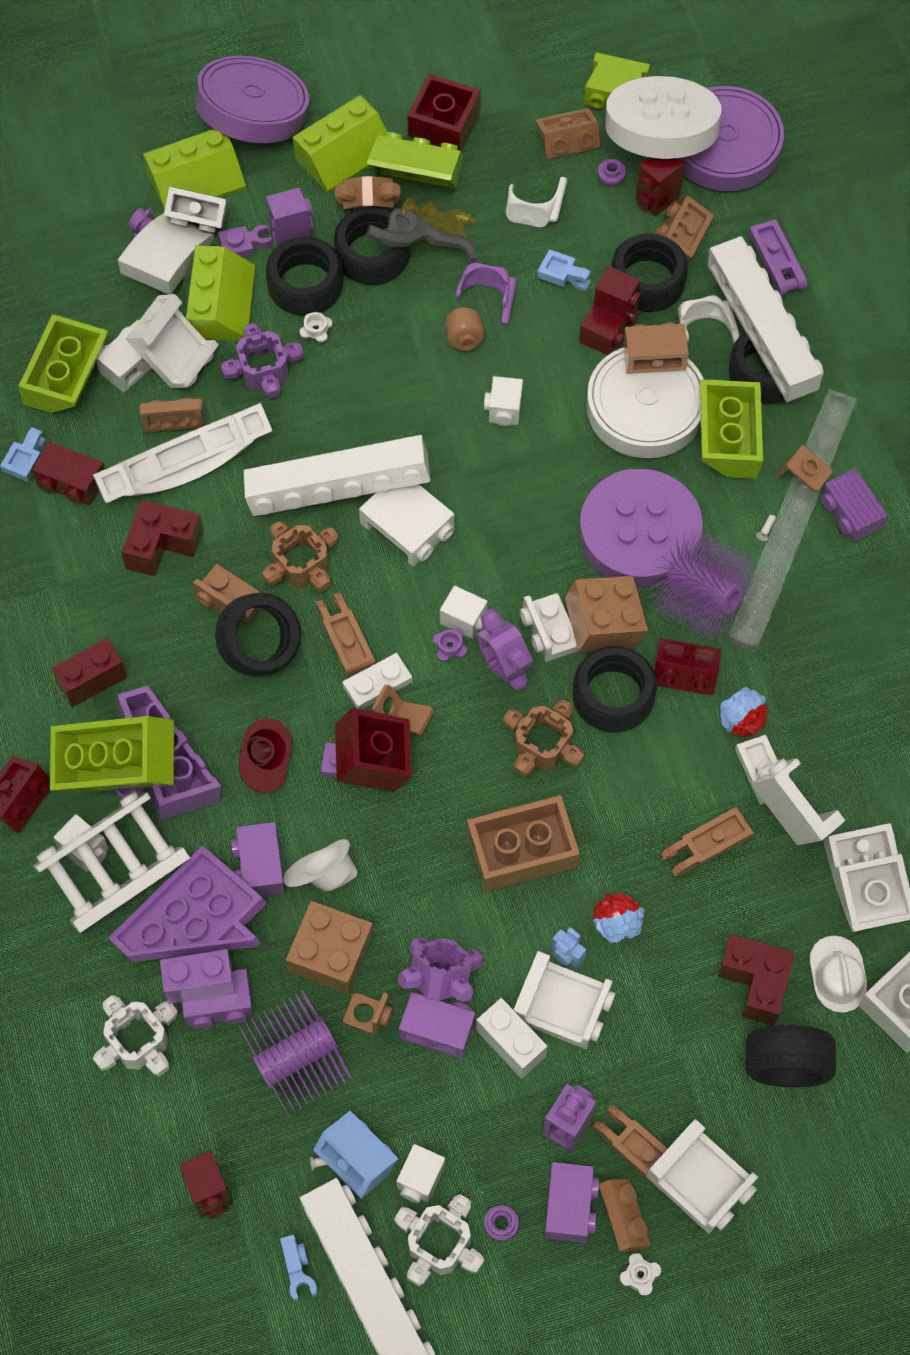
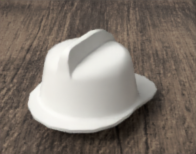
M346 839L338 840L324 849L299 859L285 872L283 877L284 884L288 887H297L310 882L326 892L342 887L358 874L357 868L348 854L349 841Z
M828 936L820 939L814 944L810 953V966L817 998L826 1008L834 1012L845 1013L852 1011L859 1006L867 992V980L860 951L850 940L841 936Z

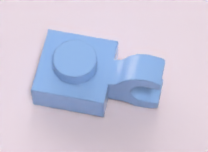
M550 249L537 271L539 279L562 287L569 281L575 288L586 291L591 283V280L588 279L591 271L576 267L575 258Z
M31 427L23 444L14 441L0 465L2 472L29 482L33 476L32 469L41 455L39 451L43 448L46 441L45 438L41 437L43 432Z
M570 927L567 930V934L560 929L552 938L551 949L554 951L553 955L563 965L568 966L570 964L577 969L584 962L586 949L579 944L581 935Z
M294 1235L280 1238L290 1278V1294L295 1302L299 1301L297 1290L301 1285L309 1286L312 1297L317 1296L315 1281L303 1273L302 1265L308 1264L304 1244L297 1245Z

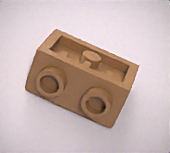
M589 108L535 120L536 130L544 142L547 159L600 147L599 124Z
M687 195L679 202L673 201L665 212L667 219L665 223L663 222L659 225L655 234L668 237L676 242L685 253L687 261H689L693 257L714 215Z
M182 398L176 401L164 402L154 400L149 403L140 404V415L144 432L192 429L204 426L203 403L201 399Z
M218 564L213 567L202 581L196 578L192 583L196 600L206 608L213 607L219 611V614L234 599L243 595L261 593ZM260 608L246 610L239 618L237 624L244 628Z

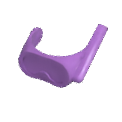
M470 263L465 268L460 283H458L456 299L460 300L462 293L472 286L485 285L495 288L503 295L501 325H508L517 280L514 277H510L508 271L503 267Z

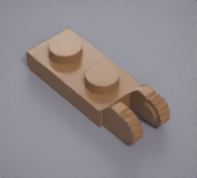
M339 592L333 595V601L339 614L330 616L328 608L322 599L316 601L315 604L325 632L346 677L371 667L375 664V659L352 610L348 609Z
M734 807L682 836L680 841L663 850L661 856L667 861L675 858L687 849L691 857L678 863L671 870L675 877H680L690 872L696 866L700 867L752 838L754 832L738 808Z
M611 1105L606 1110V1113L611 1120L625 1130L617 1136L607 1125L596 1121L592 1126L594 1131L603 1140L611 1144V1148L661 1191L646 1176L649 1169L665 1153L667 1148L636 1120L632 1121L617 1107Z

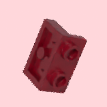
M660 638L654 670L657 686L714 695L722 649Z
M12 756L0 772V821L4 822L16 833L22 830L50 790V777L39 765Z

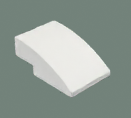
M163 213L139 232L119 257L118 264L121 274L170 295L174 292L181 279L187 280L192 273L195 245L209 246L215 237L214 234L198 229V227L189 223L187 226L170 223L171 217L164 216Z
M891 823L831 835L823 839L836 890L852 932L910 920V887L902 854H898Z

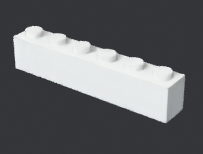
M742 236L711 247L707 265L786 402L819 390L821 379L824 375L823 367L819 360H814L810 353L807 339L804 336H800L797 331L796 322L792 314H787L784 309L779 292L777 290L774 291L771 287L766 270L758 265L753 248L750 245L747 246Z
M422 435L244 470L245 499L253 516L431 482L428 453Z
M335 1178L299 1197L301 1205L377 1355H436L429 1341L422 1344L416 1332L421 1326L413 1310L405 1311L400 1301L405 1295L397 1279L394 1277L389 1280L383 1268L388 1265V1262L379 1246L372 1247L367 1237L372 1234V1231L363 1215L356 1216L351 1206L356 1203V1200L349 1186L346 1184L341 1187L338 1179Z

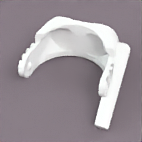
M561 177L553 199L539 204L528 203L518 199L513 194L514 184H510L506 205L507 218L514 223L535 227H544L549 221L556 222L568 179Z
M716 295L685 301L677 310L679 324H685L687 342L689 341V334L686 327L691 322L701 318L717 319L724 323L730 331L733 343L740 336L728 300L722 301Z

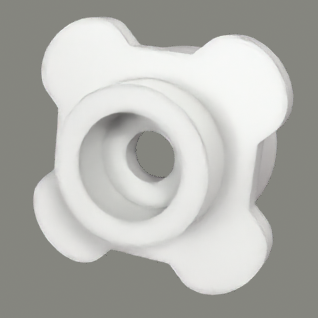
M318 312L309 313L304 318V327L299 331L300 336L305 339L312 338L316 339L317 342H324L328 338L327 331L332 327V320Z
M635 1253L629 1257V1266L626 1271L621 1273L620 1281L624 1286H630L632 1289L637 1290L640 1295L646 1296L652 1292V1283L656 1277L660 1276L661 1268L657 1263H649L643 1260L641 1254ZM639 1271L644 1273L642 1278L637 1276Z

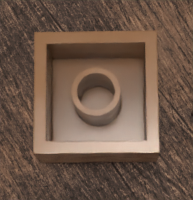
M634 576L576 579L565 596L578 652H591L608 646L625 647V649L637 648L648 631Z
M311 901L286 958L288 972L350 995L374 937L373 923Z

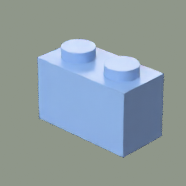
M351 1111L323 1131L313 1150L361 1199L389 1176L399 1159L392 1152L391 1148L382 1143L369 1130L366 1123L358 1119Z

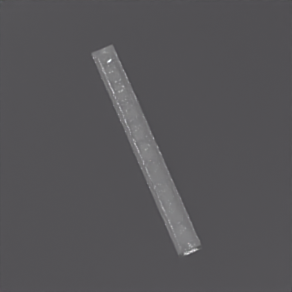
M828 389L805 446L829 467H831L857 398ZM793 476L758 562L759 565L752 578L754 579L749 584L752 587L747 589L746 594H752L745 595L743 600L746 601H743L742 603L744 604H741L738 612L740 615L739 617L738 615L736 616L734 631L732 626L727 642L757 652L822 487L817 492H814L796 476Z

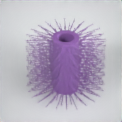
M684 532L685 555L683 556V548L682 556L680 550H678V558L675 559L674 555L672 556L675 561L670 569L663 568L669 570V572H666L668 574L660 575H668V578L665 579H668V581L663 583L667 584L669 582V585L663 589V592L668 593L671 590L664 604H667L668 599H670L667 609L669 608L670 611L673 607L677 612L676 616L679 614V617L686 610L685 613L687 614L688 612L686 617L687 620L689 619V622L693 621L695 616L696 620L698 617L696 627L699 625L698 630L701 622L705 623V627L708 623L707 631L709 627L711 629L710 625H712V622L717 617L715 624L716 631L717 629L719 631L718 627H720L721 620L723 619V628L724 622L726 623V615L728 614L729 621L730 614L734 631L733 612L736 611L738 615L739 613L736 609L739 608L738 606L742 603L741 601H746L742 600L745 595L752 594H743L745 591L743 589L748 586L744 585L742 587V585L751 578L749 576L744 578L746 574L741 578L747 567L746 565L738 576L740 569L744 566L745 559L743 561L738 560L736 564L735 554L733 556L728 554L726 558L725 548L722 550L723 545L720 550V545L718 546V551L715 554L716 550L713 552V549H716L718 543L715 547L713 544L710 548L707 545L706 549L704 543H699L698 550L696 551L698 544L697 542L695 543L696 536L693 543L691 542L690 550L688 551Z
M303 990V996L316 1021L314 1023L300 998L295 993L310 1025L307 1026L296 1005H294L289 997L298 1018L303 1024V1029H300L288 1006L283 1001L298 1032L294 1033L280 1007L277 1005L285 1024L291 1032V1036H287L272 1009L273 1016L286 1039L281 1040L266 1013L265 1016L279 1043H274L260 1017L259 1019L273 1044L272 1047H268L254 1021L253 1024L267 1049L262 1051L248 1027L261 1052L256 1055L243 1033L254 1054L252 1058L268 1087L273 1088L286 1113L287 1111L273 1085L278 1083L295 1112L280 1084V1081L284 1079L301 1108L286 1078L290 1076L307 1104L292 1075L295 1072L313 1100L306 1083L300 1075L299 1070L303 1069L320 1098L305 1068L308 1065L319 1085L327 1094L311 1063H316L327 1084L332 1089L327 1076L318 1062L320 1058L339 1087L330 1066L325 1060V1055H328L335 1070L345 1083L339 1071L340 1069L330 1052L333 1051L344 1071L352 1080L344 1061L338 1053V1047L322 1018L320 1019Z

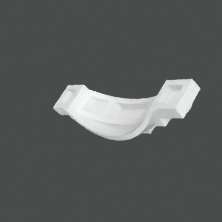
M258 403L119 462L114 466L93 474V477L105 503L123 495L138 496L164 491L195 480L218 468L246 449L255 438L271 432L272 428L261 403Z

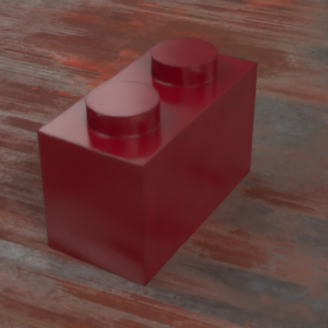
M649 157L639 165L635 200L643 210H648L654 217L668 208L673 201H677L680 198L684 163L679 158L662 159Z
M49 441L32 471L36 484L43 491L48 493L56 492L64 495L73 503L79 504L82 502L91 506L99 492L93 474L105 468L102 461Z
M108 638L51 668L59 688L72 708L127 678L123 663Z
M212 1151L179 1164L200 1218L207 1216L208 1219H212L227 1212V1207L233 1205Z

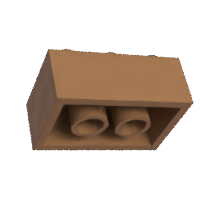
M561 795L467 819V836L484 892L578 868L580 853Z

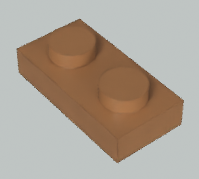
M609 1179L599 1184L620 1252L638 1251L651 1246L647 1235L648 1229L642 1219L637 1203V1194L631 1185L630 1179Z

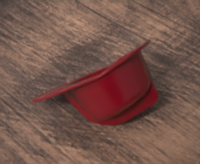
M270 718L255 721L248 727L241 743L239 772L245 784L256 792L269 793L275 791L282 785L285 779L292 740L289 731L281 722Z

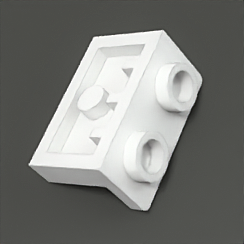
M558 593L532 601L530 595L523 597V608L520 609V616L524 626H530L532 630L531 641L535 652H541L545 662L577 652L578 649L572 625Z

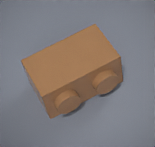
M665 323L651 326L638 324L632 327H625L623 346L627 374L686 370L689 353L685 324Z

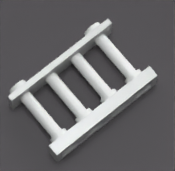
M136 791L130 793L119 801L122 805L120 808L57 850L51 846L36 856L39 862L33 865L35 870L41 872L48 868L75 908L73 911L75 916L69 921L77 932L81 933L190 859L183 847L178 846L174 849L172 845H167L141 804L150 799L148 793L142 792L139 795ZM129 812L157 852L155 855L157 861L148 867L145 864H140L114 822ZM102 830L130 871L128 873L130 879L120 886L117 882L113 883L86 842ZM74 849L103 890L101 892L103 897L93 904L90 901H85L59 862V859Z

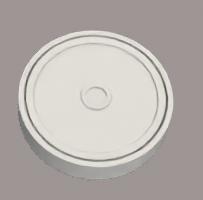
M667 76L643 77L628 81L611 92L606 104L605 127L607 134L617 145L632 153L662 159L687 157L709 148L718 138L721 104L710 90L695 82Z
M624 347L606 356L597 365L590 377L586 402L589 422L597 436L605 444L622 454L637 458H659L673 454L687 446L701 428L700 380H704V378L689 359L686 370L627 374Z

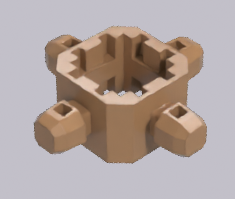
M374 176L356 177L342 180V184H338L335 187L337 204L343 206L344 211H355L364 207H380L391 210L394 209V205L399 204L401 201L400 186L394 183L391 178Z
M281 521L273 524L270 527L271 536L274 539L272 546L273 563L268 565L261 573L263 580L270 586L281 582L284 577L292 587L303 588L310 583L320 592L329 588L331 582L327 574L329 563L327 549L337 544L339 540L337 532L332 527H328L319 531L317 536L310 526L297 525L290 529ZM296 544H299L300 547L306 545L307 548H312L313 553L317 556V560L315 561L313 558L307 562L304 569L301 566L295 568L294 565H289L283 553L286 552L288 554L295 550Z
M562 699L556 703L552 710L544 705L533 707L526 718L524 713L518 710H508L503 718V723L507 728L515 732V748L517 755H519L514 764V771L517 774L526 777L530 775L536 766L543 771L555 769L561 759H563V763L569 766H580L585 758V754L575 744L572 745L573 729L571 721H569L573 713V705ZM538 724L542 727L544 724H547L548 729L555 733H561V739L550 752L544 750L542 753L537 746L532 743H526V738L531 733L533 727L536 728Z

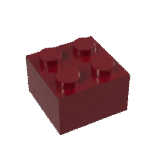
M428 73L407 115L408 137L427 139L430 141V144L441 147V143L453 144L458 146V150L461 151L480 113L481 90Z
M351 708L335 723L337 782L395 792L412 778L409 719Z

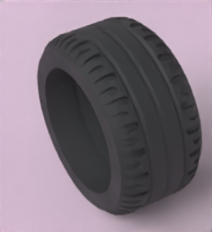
M380 207L359 208L344 216L336 227L334 250L341 260L342 272L351 280L368 285L385 283L400 275L406 267L410 257V246L393 247L389 252L376 257L361 256L349 248L356 239L366 235L370 225L380 229H387L388 218L392 211Z
M655 233L634 235V237L626 239L616 249L611 267L628 274L626 269L632 264L641 261H653L666 267L672 275L666 281L658 284L640 282L639 292L642 293V297L637 309L643 312H654L674 304L682 295L687 279L688 263L682 248L672 239L670 240L668 237Z
M298 237L281 243L271 253L266 264L268 292L272 300L281 309L291 314L306 316L313 312H323L335 303L343 287L342 263L337 252L323 240L320 241V239L310 237ZM304 264L317 266L328 274L322 282L308 288L293 287L281 279L289 269Z
M746 331L743 332L735 341L729 362L731 381L760 382L761 402L763 404L784 402L785 399L773 378L758 374L747 364L745 359L751 354L756 353L757 350Z
M253 593L238 597L230 602L218 617L215 627V639L219 654L229 667L244 675L264 676L279 672L290 664L298 652L297 650L301 642V627L297 619L298 617L287 602L275 595ZM251 608H262L268 611L276 619L280 628L279 646L276 652L265 661H253L247 658L240 651L236 642L235 629L241 615Z
M608 646L597 649L596 652L593 651L580 663L574 677L573 701L579 715L591 726L605 732L612 733L615 731L617 733L637 727L645 721L654 706L657 692V680L654 670L638 652L635 653L634 650L629 648ZM620 672L628 675L638 684L641 696L628 706L619 708L608 707L598 702L591 695L588 684L599 674Z
M774 1025L758 1028L749 1034L746 1039V1072L754 1081L771 1086L812 1087L828 1083L836 1073L835 1039L828 1032L809 1026Z

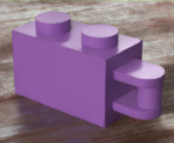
M566 1084L545 1118L543 1136L572 1153L593 1120L596 1101L592 1099L593 1095L581 1086L576 1085L573 1088Z

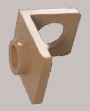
M802 444L790 455L774 477L778 479L788 470L812 491L817 492L832 474L833 470Z
M385 684L372 707V711L385 714L383 704L385 699L390 697L392 706L386 715L409 719L410 734L421 735L434 709L431 706L404 702L390 685Z
M384 992L381 1000L378 1001L354 993L343 1023L378 1036L382 1026L387 1027L392 1016L393 1008L390 1007L389 994ZM365 1004L373 1009V1017L368 1022H359L355 1019L354 1011L359 1005Z

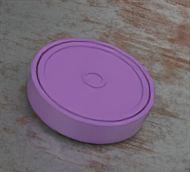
M240 55L222 57L204 66L198 75L194 101L200 117L209 126L222 134L246 142L273 143L289 139L302 129L309 104V93L303 81L284 66L263 58Z
M734 86L707 88L718 98L721 104L719 135L716 141L704 151L679 158L684 163L683 175L702 187L717 191H739L761 183L774 171L781 156L784 127L778 112L765 98L750 90Z
M624 470L603 479L586 497L581 510L579 525L581 548L588 562L604 577L634 576L636 588L655 587L656 584L668 578V575H660L668 574L666 572H669V570L663 568L670 569L675 561L671 556L672 553L675 559H677L678 550H680L682 556L683 548V556L685 555L684 532L688 551L690 550L691 542L693 543L694 537L696 536L695 543L701 538L703 529L702 514L693 494L677 479L655 470Z

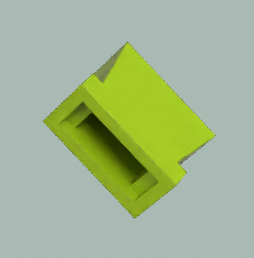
M596 52L593 60L592 75L585 86L583 105L606 110L607 99L611 92L628 81L649 77L650 64Z

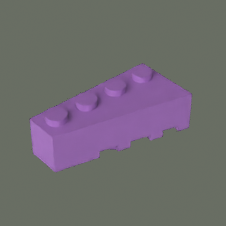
M149 686L117 695V712L120 719L141 716L171 719ZM174 725V785L146 787L159 821L218 803L221 796L220 783L215 777L211 776L206 769V764L192 750L182 731H179Z

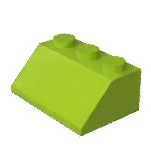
M359 95L293 136L294 156L327 194H330L338 184H342V180L355 178L370 168L367 165V160L377 135L386 136L387 130L378 112Z
M215 129L143 153L147 175L164 211L169 187L223 198L246 189V184L229 137Z
M386 132V136L377 135L367 160V165L374 173L457 189L464 158L463 153L458 150V146L449 143H441V147L430 145L429 140L414 137L413 142L402 140V135L392 132Z
M195 245L186 319L204 339L239 341L241 338H245L244 328L250 324L256 265L226 247Z
M52 314L18 386L23 405L48 413L75 407L108 336V331Z
M701 379L702 462L726 477L757 479L763 463L760 382Z

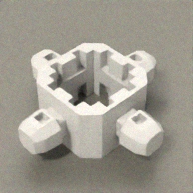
M112 995L102 1003L103 1009L109 1017V1020L105 1022L103 1034L109 1046L107 1048L103 1046L95 1053L93 1060L101 1071L108 1070L116 1065V1060L120 1058L127 1069L139 1070L146 1065L153 1075L162 1076L170 1069L169 1063L162 1053L166 1050L168 1041L163 1025L166 1024L168 1026L176 1019L178 1015L177 1009L173 1004H168L166 1001L156 1006V1011L152 1013L145 1003L131 1002L126 1006L117 996ZM142 1018L156 1034L153 1036L154 1041L148 1042L141 1047V1051L137 1054L135 1051L129 1054L116 1036L119 1035L118 1031L130 1025L133 1019L138 1021Z
M459 1194L453 1198L448 1205L449 1211L436 1205L427 1207L420 1218L417 1217V1212L402 1207L394 1219L397 1226L406 1233L411 1231L408 1236V1246L411 1257L417 1260V1262H412L407 1273V1280L420 1287L427 1281L431 1275L430 1269L439 1275L452 1273L459 1262L462 1264L461 1268L470 1273H478L485 1261L483 1256L473 1248L471 1250L467 1249L471 1243V1234L468 1223L461 1219H466L471 1209V1201L463 1195ZM434 1220L437 1222L441 1221L457 1231L460 1236L459 1242L445 1261L442 1259L438 1260L418 1245L427 1227Z

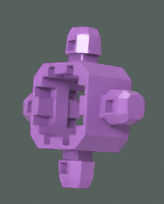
M255 323L246 325L244 328L245 338H241L236 345L237 360L232 358L221 364L223 377L225 379L238 378V375L242 374L246 387L253 390L262 389L268 398L277 397L280 395V383H284L288 376L287 362L290 361L292 363L304 357L301 344L293 342L282 347L277 334L271 331L262 333L260 327ZM265 350L268 351V354L273 353L274 357L276 356L277 362H275V367L271 368L270 365L263 366L261 371H257L256 367L250 368L247 362L250 359L249 355L259 356Z
M486 610L481 614V623L484 630L476 634L478 645L493 674L507 681L514 690L520 691L527 687L528 679L525 670L533 666V660L518 629L511 623L501 619L499 613L495 610Z
M418 937L410 941L409 949L413 955L411 967L402 970L398 976V983L403 989L418 988L426 998L437 1001L454 997L459 1002H465L472 998L473 987L469 983L471 971L480 968L483 963V955L478 950L465 951L455 940L446 938L428 942L423 937Z

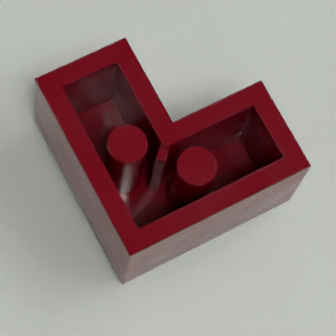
M608 266L595 287L594 305L580 326L579 343L606 355L611 354L616 347L620 348L623 345L625 327L629 325L634 326L640 310L637 309L642 297V293L639 292L640 279Z
M141 500L121 552L126 569L155 576L165 550L194 557L203 533L200 514Z
M730 934L718 977L750 986L742 1017L774 1026L780 1013L795 953Z

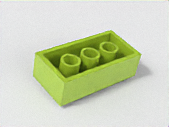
M141 716L51 726L50 791L86 793L174 785L173 719Z

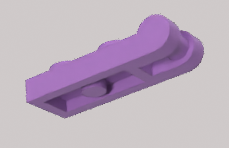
M771 220L750 227L748 234L773 282L774 290H777L780 296H784L794 289L796 291L806 289V277L777 220ZM790 273L792 278L785 280L783 275Z

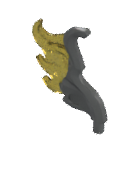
M409 198L404 202L401 211L398 208L393 210L388 218L387 229H380L370 225L366 236L380 241V244L391 247H407L421 239H426L432 245L462 249L467 254V262L469 264L473 263L476 259V249L473 243L467 239L463 227L466 222L475 225L476 220L469 213L459 209L440 212L436 209L439 206V202H429L423 207H416L414 204L417 199Z

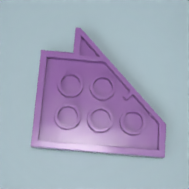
M202 845L108 939L132 962L193 955L224 949L233 950L257 947L261 942L245 925L267 903L256 891Z

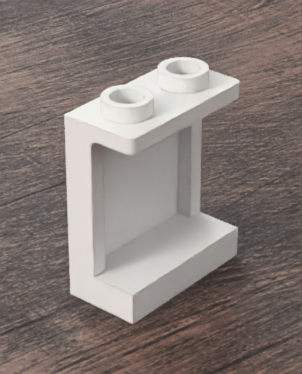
M175 294L159 295L125 339L170 388H186L197 380L198 372L211 361L214 356L213 352L219 344L215 340H205L178 310L182 301Z
M419 484L377 492L359 508L360 524L367 530L374 526L407 554L408 563L412 566H415L419 561L423 562L428 559L434 547L440 541L445 542L455 530L454 513Z
M782 758L774 764L769 762L756 772L759 777L751 785L796 845L822 841L840 826L845 819L838 810L817 814L789 777V773L801 764L797 758L788 761Z
M537 951L513 1010L529 1027L587 1050L591 1040L597 1042L604 1024L599 1021L603 1010L609 1012L616 993L611 992V980L606 979L605 983L571 971L551 963L550 955Z
M695 1119L649 1169L646 1177L710 1234L715 1227L721 1231L734 1217L730 1210L738 1201L745 1205L757 1191L753 1184L758 1176L755 1173L749 1175L704 1134L706 1128Z

